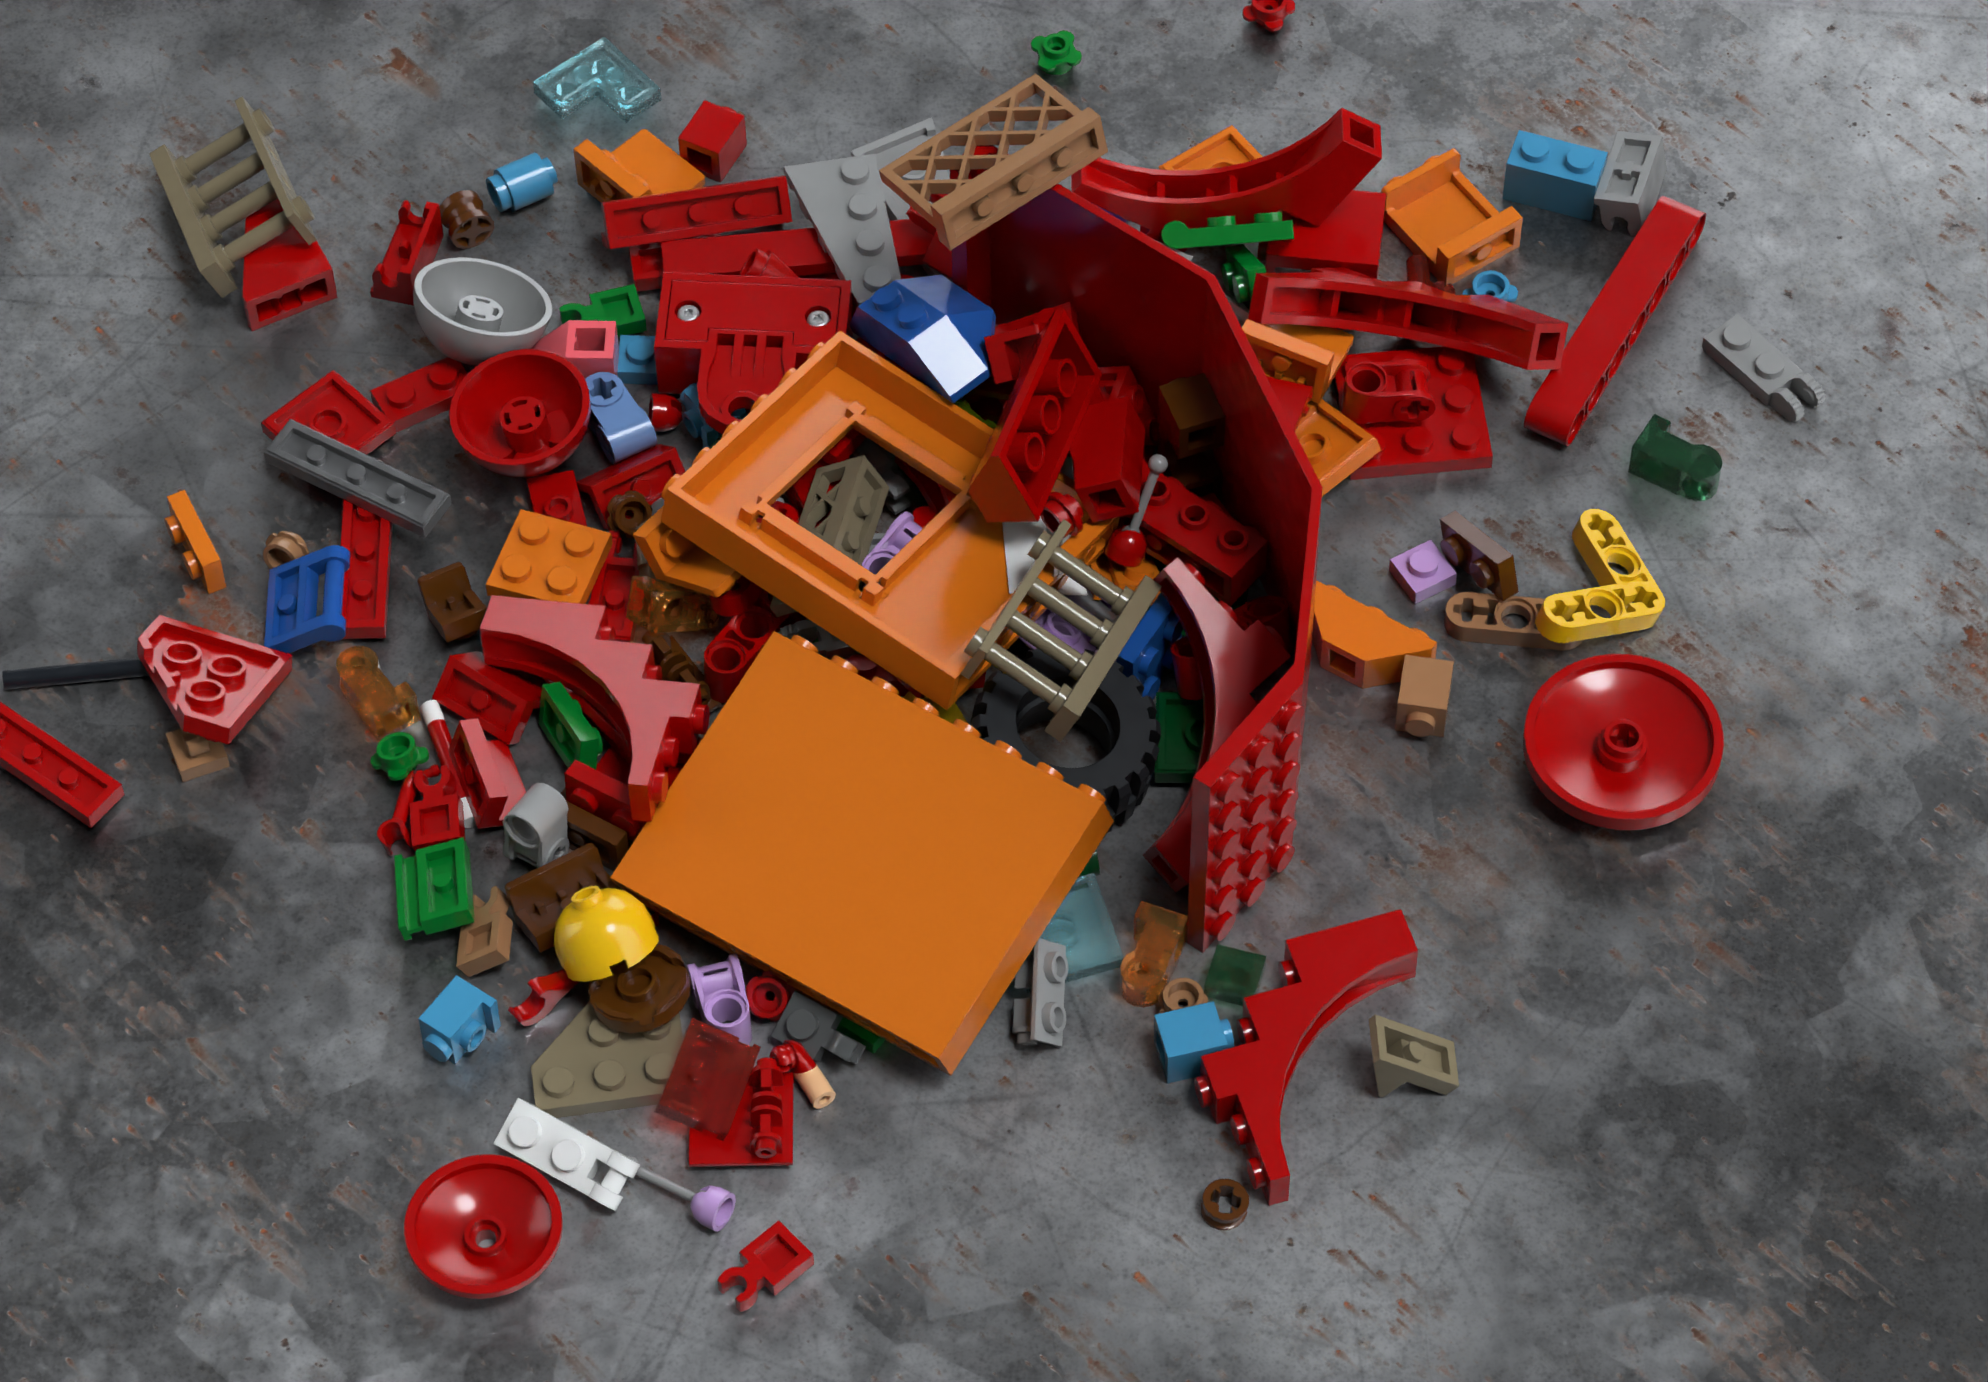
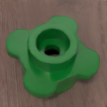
M1062 30L1047 37L1037 36L1031 42V49L1038 54L1039 68L1048 74H1065L1073 66L1078 65L1082 59L1081 52L1075 50L1073 45L1074 35L1069 31Z
M395 732L380 740L376 748L377 753L371 757V765L374 769H382L387 772L390 780L399 781L406 778L410 771H415L418 764L427 762L429 752L426 747H417L413 736L409 733Z

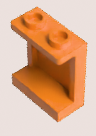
M1455 148L1440 156L1430 157L1422 166L1403 176L1392 178L1381 189V193H1386L1384 223L1445 288L1520 247L1523 217L1513 206L1499 212L1461 173V155Z

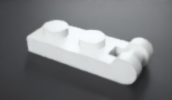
M517 1098L493 1143L614 1211L617 1210L623 1199V1196L619 1193L627 1178H634L640 1167V1164L520 1098ZM603 1162L610 1166L600 1184L594 1181L593 1178Z

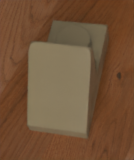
M1376 1014L1369 1018L1373 1065L1379 1097L1386 1096L1405 1082L1444 1095L1459 1087L1453 1041Z

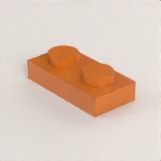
M182 490L167 496L171 516L164 518L165 525L175 545L183 543L186 552L182 553V557L192 580L201 578L208 594L227 588L221 560L186 491Z

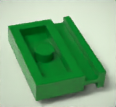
M464 837L417 849L416 855L403 858L402 854L394 856L398 928L405 941L412 939V933L423 930L426 935L475 922L470 850Z

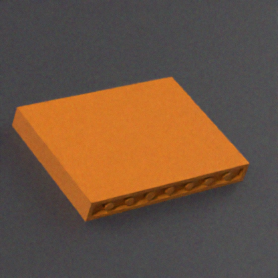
M773 631L668 789L665 802H660L656 807L652 822H646L610 878L622 890L627 891L642 902L647 909L654 913L658 912L660 916L731 955L737 954L738 959L761 972L770 970L775 976L788 982V985L801 994L951 1076L1113 824L1114 820L1104 804L1106 799L1101 793L1086 784H1080L1076 788L1064 782L1063 775L1048 764L1038 762L1036 767L1021 759L1022 755L1019 751L1003 741L997 740L993 745L981 739L979 731L963 720L955 719L952 724L939 717V711L920 698L915 697L910 702L898 695L899 691L884 679L874 676L870 681L858 675L859 671L847 660L836 655L831 660L817 653L818 649L803 637L794 634L789 639Z

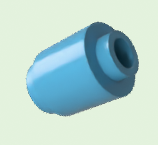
M535 152L495 169L494 175L486 178L488 193L495 207L500 212L507 209L514 212L553 195V184L558 182L557 174L551 161L547 157L541 159Z

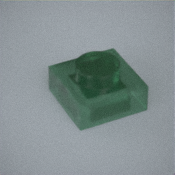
M1217 944L1205 981L1204 994L1208 998L1243 1006L1244 997L1258 994L1266 968L1267 956Z

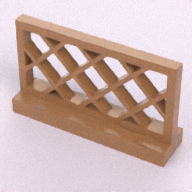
M1035 73L879 170L883 183L936 228L939 241L951 251L1106 154L1108 148L1100 115L1090 107L1081 111ZM1034 94L1044 99L1042 106L1019 107L1021 102ZM1066 120L1054 129L1047 130L1049 121ZM1005 121L1003 131H980V128L989 122ZM1015 121H1038L1036 130L1013 131ZM999 145L997 155H974L976 146ZM1009 145H1026L1017 152L1007 155ZM950 146H966L964 155L940 156L941 152ZM970 169H988L975 178L968 179ZM912 170H926L924 180H903L901 177ZM937 170H960L958 179L934 180ZM931 194H948L933 204L929 202Z

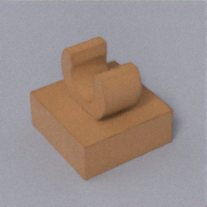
M181 727L178 730L166 733L168 746L182 782L230 767L226 751L221 742L208 741L201 736L183 731Z

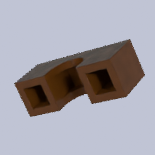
M1205 373L1188 378L1180 377L1174 379L1168 384L1159 386L1157 454L1163 455L1168 462L1167 469L1162 474L1178 479L1187 490L1198 497L1213 492L1222 503L1223 474L1216 461L1213 449L1224 446L1225 415Z

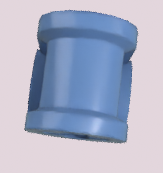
M598 372L585 379L591 401L588 427L598 440L603 453L610 463L614 465L657 445L656 433L649 417L637 405L617 375L610 372Z

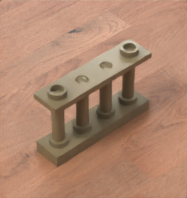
M243 96L235 100V103L244 123L187 158L182 155L176 159L165 144L149 153L197 267L221 298L238 289L230 272L236 267L235 262L294 226L309 245L317 240L309 224L315 217L303 197L296 195L269 134L275 131L270 119L262 108L254 111ZM253 141L257 150L256 153L199 188L197 185L192 184L197 179V173L247 142ZM266 170L270 179L269 182L211 217L209 214H205L204 211L210 208V202L260 171ZM277 198L279 199L283 208L282 212L225 247L221 243L218 244L217 241L223 238L222 232Z
M1064 519L1052 535L1043 530L1027 554L1035 561L990 630L987 631L980 626L964 650L971 658L961 672V675L970 679L984 659L1048 702L1049 706L1047 709L1055 714L1044 731L1060 742L1083 713L1162 587L1145 575L1134 591L1127 586L1121 589L1059 547V543L1072 525ZM1048 562L1111 605L1112 607L1109 611L1117 615L1113 623L1107 618L1102 622L1037 578L1046 563ZM1027 594L1091 638L1089 643L1096 647L1092 655L1087 651H1084L1082 654L1016 610L1025 595ZM1007 627L1069 669L1070 673L1068 676L1076 680L1073 686L1070 688L1064 683L1060 687L995 643L1003 629Z

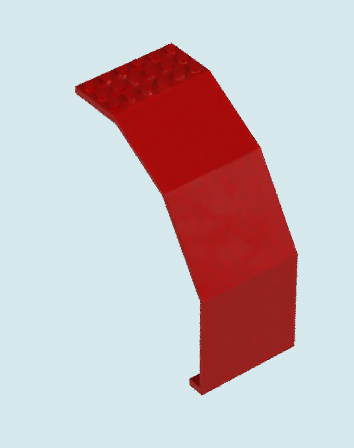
M993 145L976 146L974 155H997L998 148ZM970 169L968 179H973L988 169ZM950 170V179H958L960 170ZM1056 184L952 249L953 283L992 308L996 315V325L1009 323L1038 313L1045 308H1052L1070 301L1077 314L1079 335L1097 366H1130L1138 384L1143 387L1146 400L1156 418H1158L1159 386L1168 384L1180 377L1188 378L1205 373L1225 415L1224 446L1213 449L1214 456L1223 474L1222 504L1236 521L1244 526L1248 525L1255 528L1264 539L1268 540L1266 570L1259 579L1268 596L1282 597L1287 600L1295 650L1294 664L1193 777L1187 943L1204 953L1215 939L1221 941L1228 935L1235 923L1238 912L1245 905L1251 907L1259 899L1265 888V881L1274 871L1282 872L1291 861L1295 852L1292 842L1293 832L1297 824L1295 812L1299 796L1298 782L1311 661L1323 487L1216 276L1069 189Z

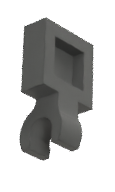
M794 991L771 1035L781 1042L784 1040L800 1042L812 1059L816 1061L821 1060L827 1049L842 1059L857 1065L866 1048L865 1045L836 1030L843 1016L797 991Z

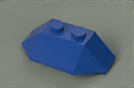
M943 275L894 280L889 285L878 289L872 297L859 305L849 323L853 333L951 403L959 400L991 376V365L984 337L995 335L996 315L992 308Z

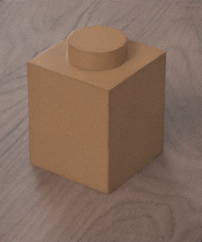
M1405 655L1397 703L1395 731L1408 732L1419 737L1429 735L1444 737L1454 661Z

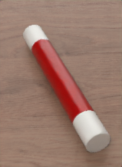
M436 700L426 701L420 706V711L440 765H447L455 777L456 787L453 794L457 793L463 802L464 827H476L475 819L448 752L452 738L440 705Z

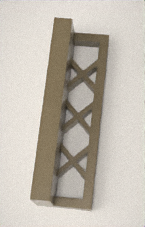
M865 455L817 468L798 524L862 566L865 557L868 555L890 487ZM841 480L827 493L831 482ZM831 510L830 515L815 528L816 523ZM773 596L770 609L777 617L797 612Z

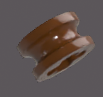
M1218 1179L1211 1182L1206 1187L1202 1196L1201 1216L1210 1227L1217 1230H1231L1238 1227L1244 1222L1249 1207V1195L1246 1189L1239 1182L1231 1179ZM1220 1196L1231 1198L1232 1206L1230 1213L1219 1212L1218 1203Z

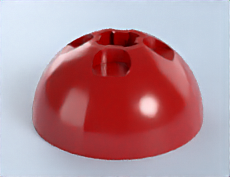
M538 349L513 350L485 360L463 378L451 400L449 411L450 425L458 444L481 467L506 477H533L555 469L576 451L588 428L591 401L584 376L574 364L564 357Z

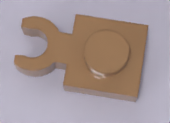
M497 886L491 888V896L487 903L483 902L477 895H473L475 922L460 927L456 967L468 977L509 961L513 921L506 915L510 906L508 897Z

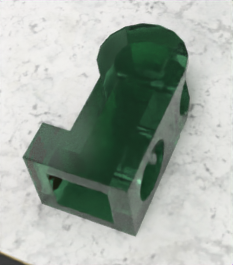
M1654 414L1632 446L1628 472L1687 499L1705 501L1712 498L1718 490L1722 470V457L1718 451L1704 444L1693 445L1670 434L1671 422Z

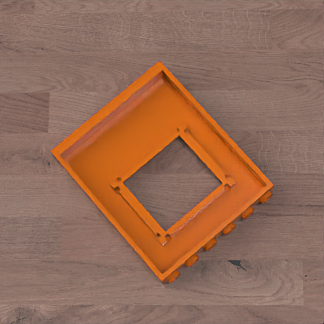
M839 330L825 344L819 342L810 352L806 362L798 369H789L781 379L778 387L770 395H761L755 401L750 413L740 422L737 420L731 422L725 429L721 440L711 449L709 447L703 448L695 457L692 466L682 475L675 474L665 485L661 495L662 499H664L661 516L662 523L944 709L948 710L992 665L983 659L970 679L961 675V672L971 656L964 652L965 648L980 626L987 631L990 630L1012 594H1009L1002 522H987L968 491L971 478L978 468L986 450L987 442L992 436L994 429ZM852 429L863 434L957 495L877 574H873L771 507L782 494ZM1060 472L1052 491H1057L1062 495L1070 494L1078 501L1084 512V517L1082 518L1083 530L1076 536H1071L1061 548L1077 559L1082 560L1087 566H1090L1105 551L1109 537L1117 529L1120 517L1093 523L1075 491V481ZM760 515L763 516L761 526L756 522ZM1047 562L1037 578L1059 590L1066 583L1068 576ZM860 580L867 584L863 588V592L859 590ZM1026 594L1016 610L1035 622L1047 608ZM1005 627L995 643L1007 650L1020 636Z

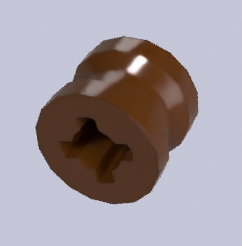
M471 190L458 191L451 194L440 204L442 224L449 228V237L456 247L462 249L473 248L482 244L493 233L494 221L490 214L483 210V202L476 192Z

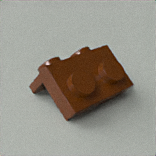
M588 843L505 885V891L516 924L540 953L555 947V923L564 908L572 902L571 897L577 891L589 886H598L600 889H622L611 880L610 875L604 870L599 851L593 843Z

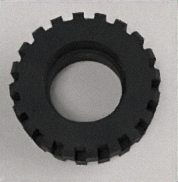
M1038 648L1027 651L1023 662L1060 687L1064 683L1070 688L1073 686L1076 680L1068 676L1070 673L1069 669ZM1084 649V651H1087L1091 655L1094 653V651ZM1116 661L1075 723L1093 734L1106 752V757L1092 765L1079 768L1059 767L1039 759L1030 752L1022 742L1019 732L1031 724L1051 720L1055 713L1047 709L1049 706L1048 702L1002 671L993 672L984 682L983 691L977 696L970 725L981 734V739L993 745L997 740L1003 741L1019 751L1022 755L1021 759L1036 767L1038 762H1043L1060 772L1064 777V782L1076 788L1080 784H1086L1097 790L1105 797L1106 801L1104 804L1116 824H1123L1133 815L1135 806L1141 805L1147 794L1159 753L1158 745L1161 738V726L1155 719L1157 709L1152 698L1148 695L1142 697L1144 691L1143 684L1134 675L1127 678L1123 674L1124 666ZM1113 824L1109 828L1108 832H1111Z

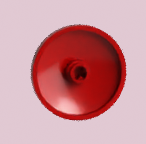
M1631 654L1593 656L1574 662L1556 672L1540 687L1533 697L1527 711L1523 733L1525 762L1532 779L1540 791L1554 805L1576 819L1591 825L1615 830H1641L1658 827L1670 823L1694 809L1707 796L1717 779L1724 748V734L1720 717L1713 702L1703 689L1686 674L1666 663Z

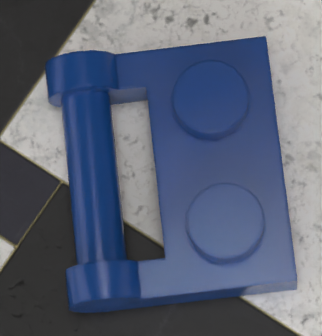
M339 545L327 546L269 570L265 647L291 653L322 640L339 641L345 637L346 619L342 616L344 574L350 568V551L347 548ZM325 573L323 613L316 617L319 575Z

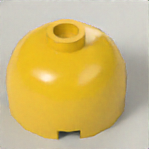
M589 886L577 891L571 897L572 902L564 908L555 923L554 946L561 967L565 969L568 978L572 981L588 982L612 976L613 974L609 966L625 960L628 968H630L651 953L659 942L654 921L644 904L627 891L619 889H600L598 886Z

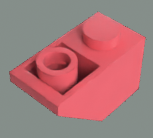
M568 320L541 338L531 348L549 351L564 357L579 369L585 379L598 372H610L618 376L619 344L616 321Z

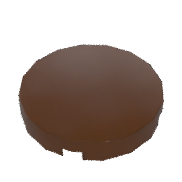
M657 944L651 953L630 968H628L625 960L609 966L613 975L604 979L589 981L588 990L591 1005L599 1021L612 1030L631 1034L651 1031L673 1019L683 1009L690 996L691 978L680 954L666 945Z

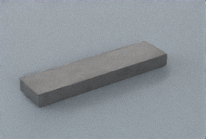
M292 419L287 422L264 451L267 463L424 538L427 537L451 506L450 494Z

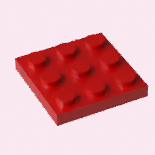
M1442 346L1346 355L1333 378L1338 411L1342 414L1341 403L1346 372L1353 364L1363 361L1390 362L1419 359L1426 362L1431 376L1427 382L1428 392L1434 397L1436 406L1434 413L1429 418L1419 422L1356 423L1377 439L1381 451L1350 474V480L1492 468L1493 454L1473 353ZM1411 372L1410 379L1412 380L1414 374ZM1413 402L1409 406L1411 409L1413 408Z

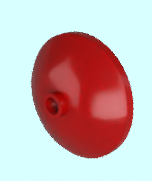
M493 1154L473 1155L457 1159L433 1172L422 1182L412 1196L404 1221L407 1250L419 1273L440 1290L471 1299L504 1296L530 1284L552 1262L560 1246L563 1232L560 1202L548 1180L535 1168L520 1160ZM486 1239L495 1241L494 1245L483 1248L478 1246L481 1241Z

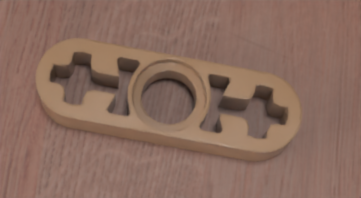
M1460 592L1453 595L1446 604L1445 629L1451 637L1460 641L1553 650H1571L1583 642L1581 640L1569 643H1556L1541 635L1535 625V619L1545 601L1542 598L1511 596L1503 601L1495 594ZM1462 612L1472 613V620L1468 622L1462 621ZM1488 613H1494L1493 625L1487 624ZM1517 613L1523 615L1529 623L1523 628L1513 629L1506 626L1502 618L1508 614Z

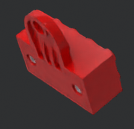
M663 272L654 342L659 393L682 394L685 388L697 382L700 414L711 428L723 434L731 422L734 420L740 422L742 420L731 416L735 410L741 408L751 409L761 395H770L778 387L781 379L789 369H798L806 362L810 352L819 342L825 344L839 330L853 338V332L849 326L853 317L852 281Z

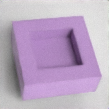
M1432 540L1390 559V573L1414 604L1456 585L1457 573Z

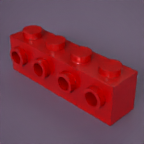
M1144 459L1140 496L1150 473L1148 464ZM1162 473L1159 474L1139 527L1145 536L1147 544L1146 553L1167 566L1177 557L1184 564H1191L1203 576L1206 582L1205 588L1210 594L1231 607L1266 570L1268 540L1264 539L1255 528L1248 525L1244 526L1225 514L1214 502L1205 501L1187 490L1178 479L1167 477ZM1134 513L1120 516L1117 528L1123 525H1130Z

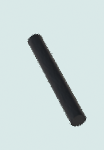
M139 657L4 670L2 672L5 690L149 676Z

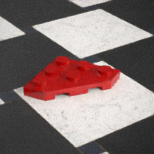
M159 615L149 625L137 641V656L182 730L212 742H221L229 745L292 671V654Z

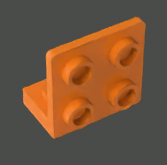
M647 129L640 130L612 152L606 149H599L588 139L573 149L578 185L600 202L699 188L705 185L704 174Z
M1246 319L1242 326L1265 375L1313 386L1311 401L1318 404L1321 402L1354 340L1352 334L1330 327L1260 324Z
M663 506L633 533L656 579L713 597H719L729 591L735 585L736 580L742 576L662 523Z

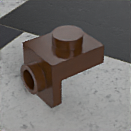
M461 562L453 563L418 578L417 582L429 620L446 642L467 639L478 632L487 607L471 589L466 569Z

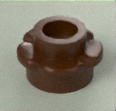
M626 491L625 495H615L607 506L609 513L607 523L612 531H620V535L624 534L627 538H634L633 533L637 531L638 526L652 517L651 505L637 491ZM627 510L633 512V516L630 519L625 517Z

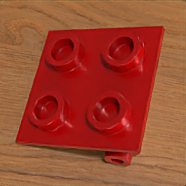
M765 1057L757 1060V1066L752 1068L751 1073L691 1074L689 1167L793 1165L794 1073H782V1069L777 1066L775 1059Z

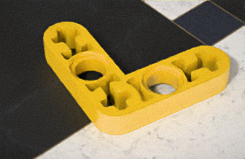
M1600 509L1584 511L1572 531V539L1600 587L1548 596L1536 615L1535 625L1537 630L1550 641L1569 643L1653 627L1665 607L1663 593L1615 517ZM1608 563L1621 565L1628 571V575L1615 572L1609 567ZM1590 606L1603 608L1610 614L1611 618H1604L1595 614Z

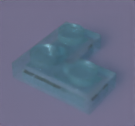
M602 37L533 81L534 93L562 120L597 97L626 123L662 100L661 88L606 37Z

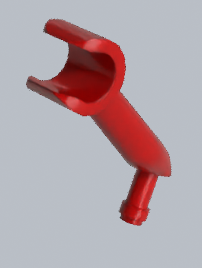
M438 764L423 770L428 779L440 776L441 774ZM414 770L410 771L401 786L392 819L383 822L377 830V837L389 856H393L391 846L398 839H405L408 846L412 847L411 834L405 825L410 813L409 803L414 801L418 791L414 784Z

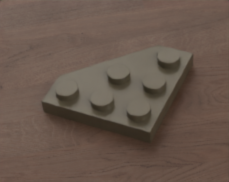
M589 1001L531 1065L535 1106L556 1118L690 1100V1086L680 1013L668 1023L651 1031L630 1034L612 1030L600 1022Z

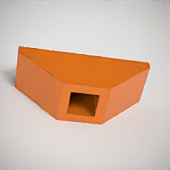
M1316 580L1312 641L1321 668L1364 689L1401 682L1405 655L1436 659L1437 642L1432 640L1422 630L1409 628L1391 619L1379 608L1366 606L1347 596L1338 587L1325 585Z

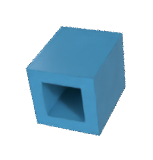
M1214 1001L1154 1015V1044L1167 1084L1199 1077L1201 1056L1234 1047L1230 1023L1227 1018L1219 1019Z

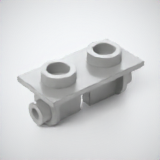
M1039 938L1015 975V989H1031L1030 998L1014 999L1012 1034L1017 1035L1018 1045L1035 1046L1037 1042L1062 1047L1063 1030L1066 1025L1064 990L1065 979L1068 975L1065 945Z

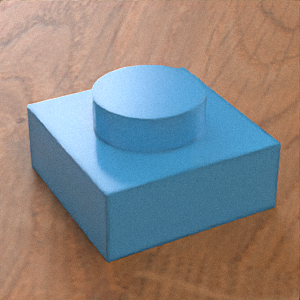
M620 335L617 373L623 384L658 385L654 352L655 336Z

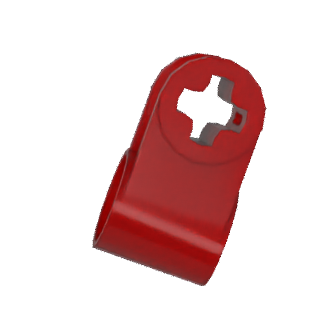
M1419 359L1390 362L1363 361L1353 364L1349 367L1345 376L1341 403L1343 414L1358 424L1395 421L1413 423L1429 418L1434 413L1436 406L1434 397L1428 392L1427 382L1431 377L1428 364ZM1411 372L1414 374L1412 380L1410 379ZM1411 402H1413L1412 409L1409 407L1411 405Z

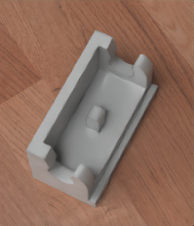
M1617 131L1594 196V204L1599 205L1601 221L1607 230H1612L1615 222L1614 217H1622L1628 222L1627 228L1630 235L1635 237L1655 206L1667 172L1662 136Z

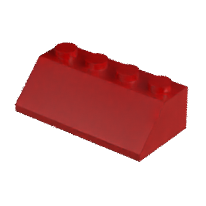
M1065 308L1054 311L1034 341L1025 363L1020 368L1019 376L1012 392L1004 404L1003 412L995 430L987 442L986 450L978 468L971 478L968 491L987 522L1039 521L1101 379L1102 373Z

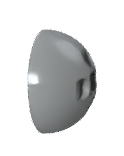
M467 257L442 259L425 266L415 278L413 303L422 331L440 352L453 360L465 364L478 366L485 360L504 352L531 349L544 334L552 315L551 300L537 282L524 273L497 262Z

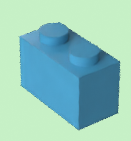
M1519 130L1506 163L1503 199L1592 221L1597 207L1594 204V196L1607 162L1608 152Z

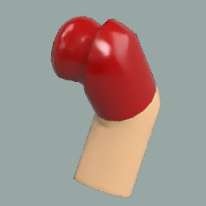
M784 1040L782 1045L772 1048L770 1058L777 1061V1066L782 1069V1073L789 1070L791 1073H794V1078L815 1109L824 1108L835 1099V1091L800 1042Z

